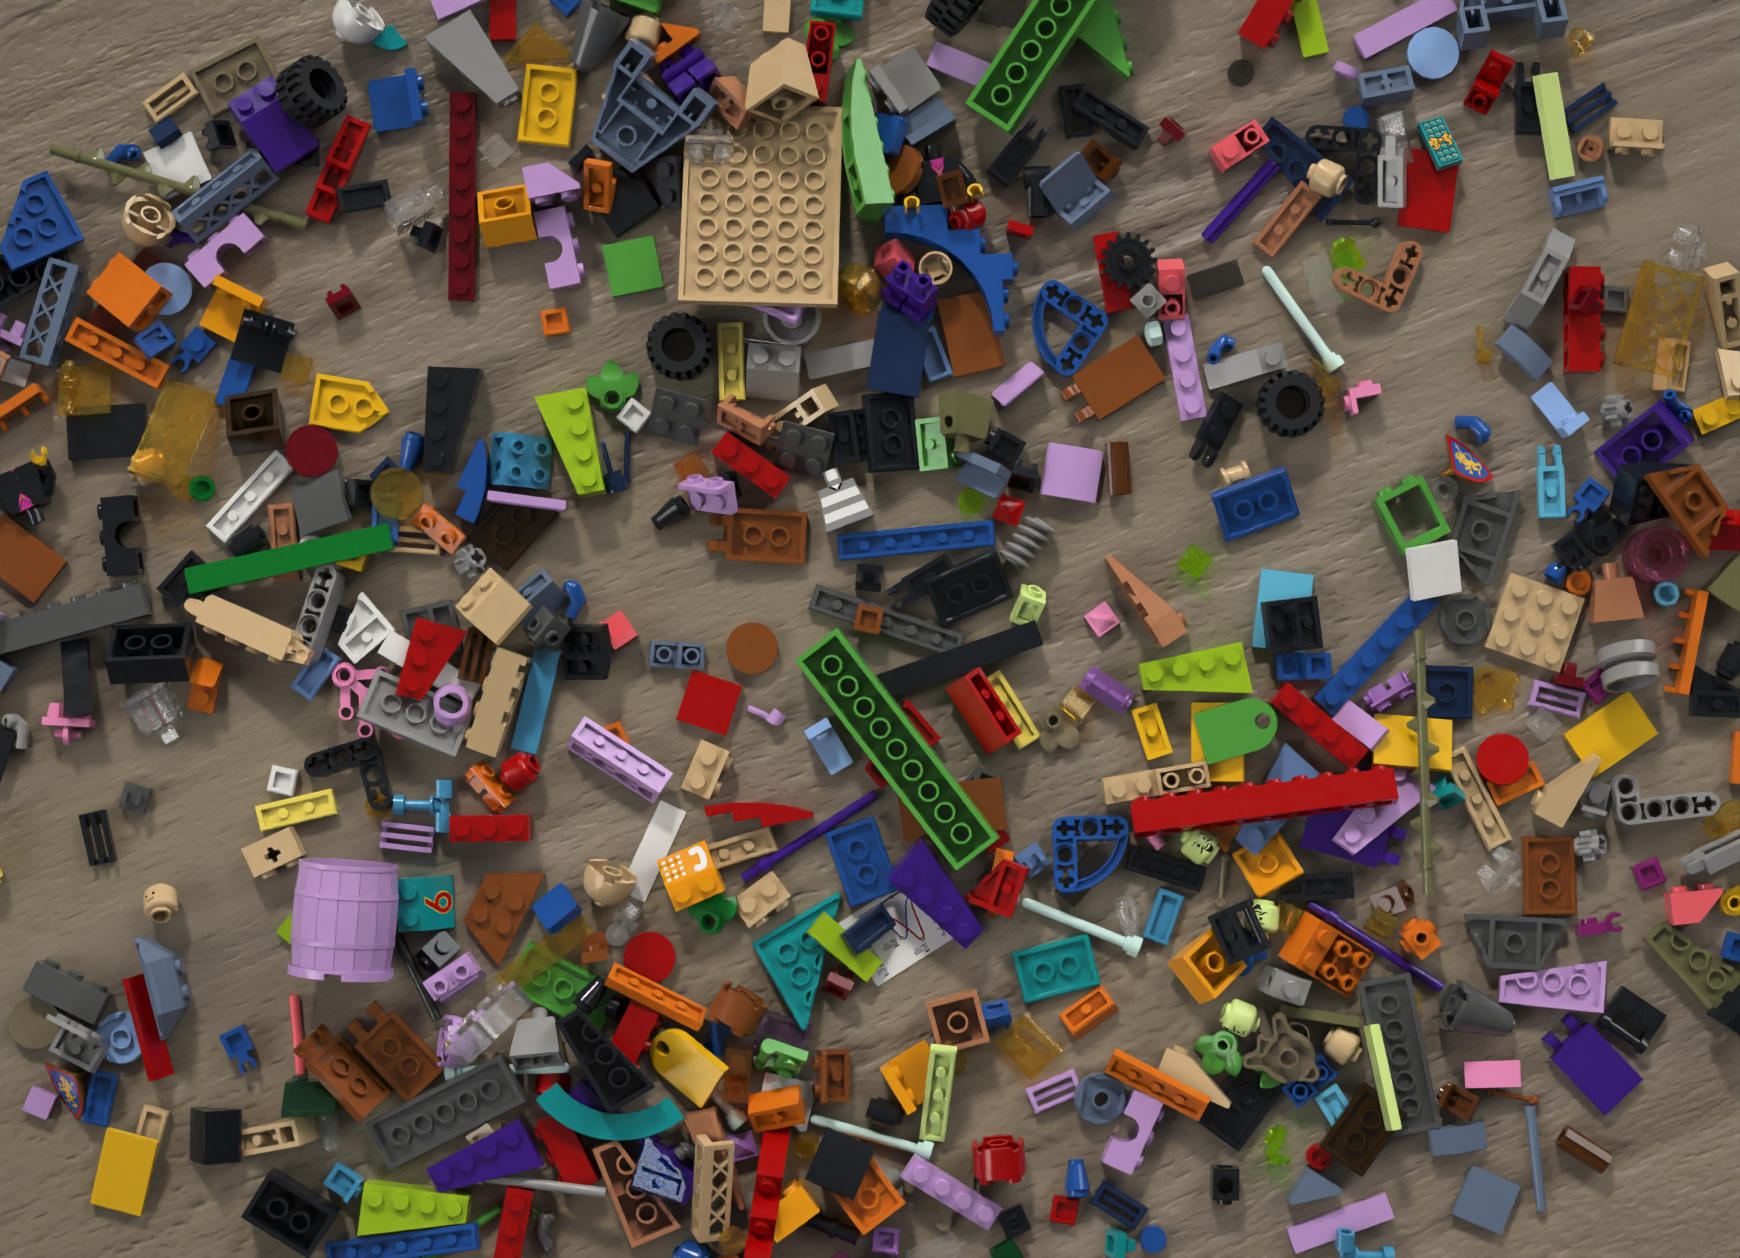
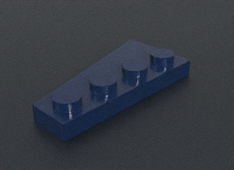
M1272 116L1262 128L1270 140L1263 148L1279 166V169L1294 188L1297 187L1301 180L1309 185V179L1306 176L1310 166L1326 158ZM1348 176L1346 186L1340 195L1336 194L1330 198L1321 195V199L1312 209L1320 222L1326 218L1355 181L1350 176Z

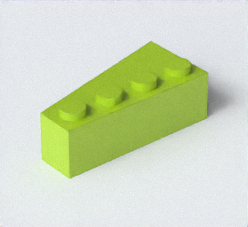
M587 388L535 396L536 403L580 498L584 499L607 494L591 401Z
M369 1178L363 1187L357 1236L466 1223L470 1218L473 1192L456 1189L438 1192L437 1188L432 1186Z

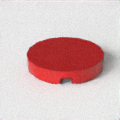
M1495 734L1486 738L1480 744L1476 754V767L1480 775L1496 786H1509L1517 783L1525 775L1529 766V753L1525 745L1517 737L1509 734Z
M641 932L634 936L626 945L623 955L624 966L658 983L667 978L674 968L676 961L675 948L667 937L658 932Z

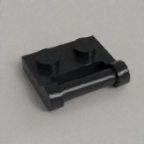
M1252 898L1207 917L1229 965L1273 947L1271 939H1267L1254 911L1253 905L1255 904ZM1243 910L1258 942L1257 945L1251 946L1237 912Z
M1621 985L1605 1008L1604 1013L1600 1015L1596 1025L1602 1029H1608L1633 1046V1050L1641 1055L1647 1049L1650 1040L1667 1015ZM1615 1013L1643 1031L1641 1036L1638 1038L1613 1021V1015Z

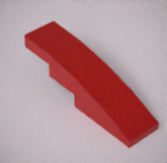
M348 114L346 115L325 158L326 164L315 184L316 190L306 208V216L330 226L338 209L334 189L348 186L370 132L371 124Z
M729 802L704 806L706 817L732 812L734 822L760 817L762 827L814 817V812L811 810L767 802Z

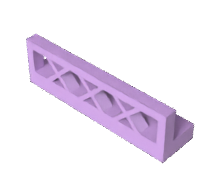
M586 716L577 726L566 746L567 749L653 804L673 774Z

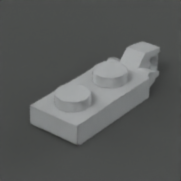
M1401 134L1386 135L1385 147L1381 148L1378 155V207H1406L1405 148H1401Z

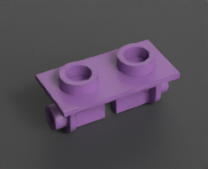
M1093 665L1078 686V688L1121 715L1129 708L1133 701L1132 699L1136 695L1134 691Z
M1401 671L1387 679L1386 682L1391 688L1389 690H1386L1381 683L1366 692L1363 700L1367 706L1370 705L1372 715L1374 713L1384 714L1401 699L1402 701L1408 700L1415 695L1416 684L1407 678L1409 671Z

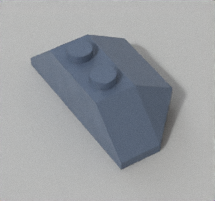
M143 935L134 938L161 1041L173 1035L190 1006L189 1000L192 999L189 985L184 983L182 974H185V967L182 959H178L177 953Z

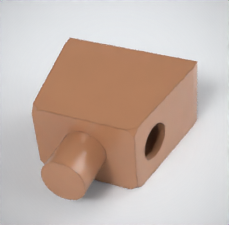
M1618 562L1602 564L1603 580L1592 581V587L1589 591L1588 623L1644 618L1633 577L1619 578Z

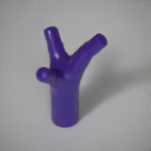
M174 228L170 234L174 238L166 244V247L170 249L179 243H196L187 232Z

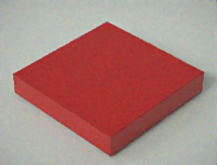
M692 670L676 719L726 736L743 686Z

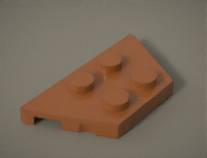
M1700 464L1646 474L1644 476L1645 480L1700 558L1709 556V545L1712 538L1717 536L1720 522L1725 517L1729 506Z
M486 873L463 921L496 964L501 965L545 876L544 873Z

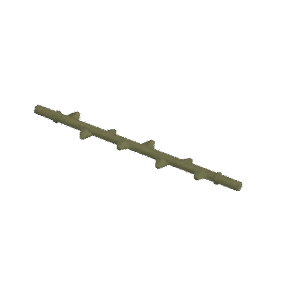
M52 144L50 148L51 155L75 161L76 164L81 163L110 172L112 182L115 185L121 183L126 177L158 187L159 195L162 198H165L172 191L192 196L201 189L198 176L193 175L188 181L181 183L152 174L150 163L147 162L137 169L105 160L102 147L95 148L89 155L82 153L81 150L75 151ZM240 191L233 199H241L246 193ZM251 203L240 210L241 212L253 215L256 226H261L267 220L275 221L276 224L281 223L305 230L308 220L285 214L283 211L278 212ZM217 204V205L213 208V214H214L221 206H225V207H226V204Z
M1414 630L1415 657L1413 659H1415V668L1407 673V678L1416 684L1417 716L1408 721L1406 725L1407 728L1416 732L1418 737L1419 767L1410 772V776L1419 782L1420 816L1410 821V826L1421 832L1422 865H1420V868H1422L1423 894L1430 895L1434 894L1433 868H1435V865H1433V856L1443 851V846L1432 840L1431 807L1439 802V797L1430 792L1429 758L1439 752V747L1428 741L1427 708L1432 706L1436 700L1427 693L1425 659H1427V656H1425L1424 630Z

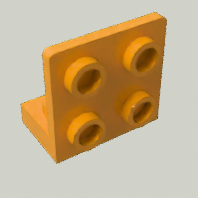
M216 275L212 284L217 289L200 321V325L235 343L244 308L264 314L270 302Z
M926 1040L920 1041L880 1066V1071L907 1115L916 1111V1106L924 1101L930 1046Z

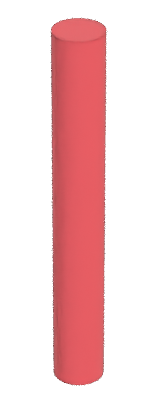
M289 995L293 1049L303 1041L299 995ZM294 1053L296 1075L306 1074L305 1059L299 1058Z

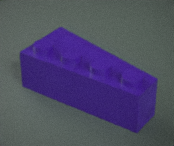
M920 836L886 874L887 880L960 945L967 949L983 931V927L925 840Z

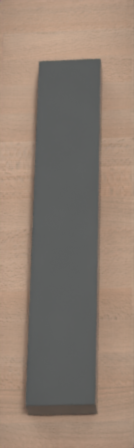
M816 584L808 607L810 610L851 624L855 623L858 604L882 608L884 612L880 634L935 653H941L961 646L965 637L964 634Z

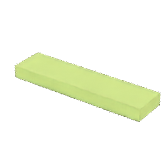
M1558 72L1532 76L1549 179L1555 180L1575 176Z
M1379 1024L1365 1025L1363 1027L1386 1131L1399 1130L1402 1128L1381 1028Z
M930 1045L919 1133L920 1140L945 1142L957 1046Z

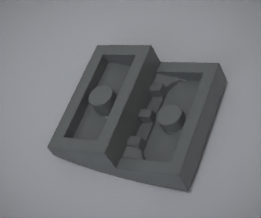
M340 469L292 485L294 507L302 536L352 520L345 498L347 488Z
M453 600L400 610L404 637L409 641L417 617L458 628ZM461 642L454 653L463 651Z

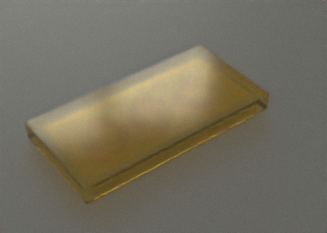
M167 379L128 469L129 473L180 489L216 404L217 394Z

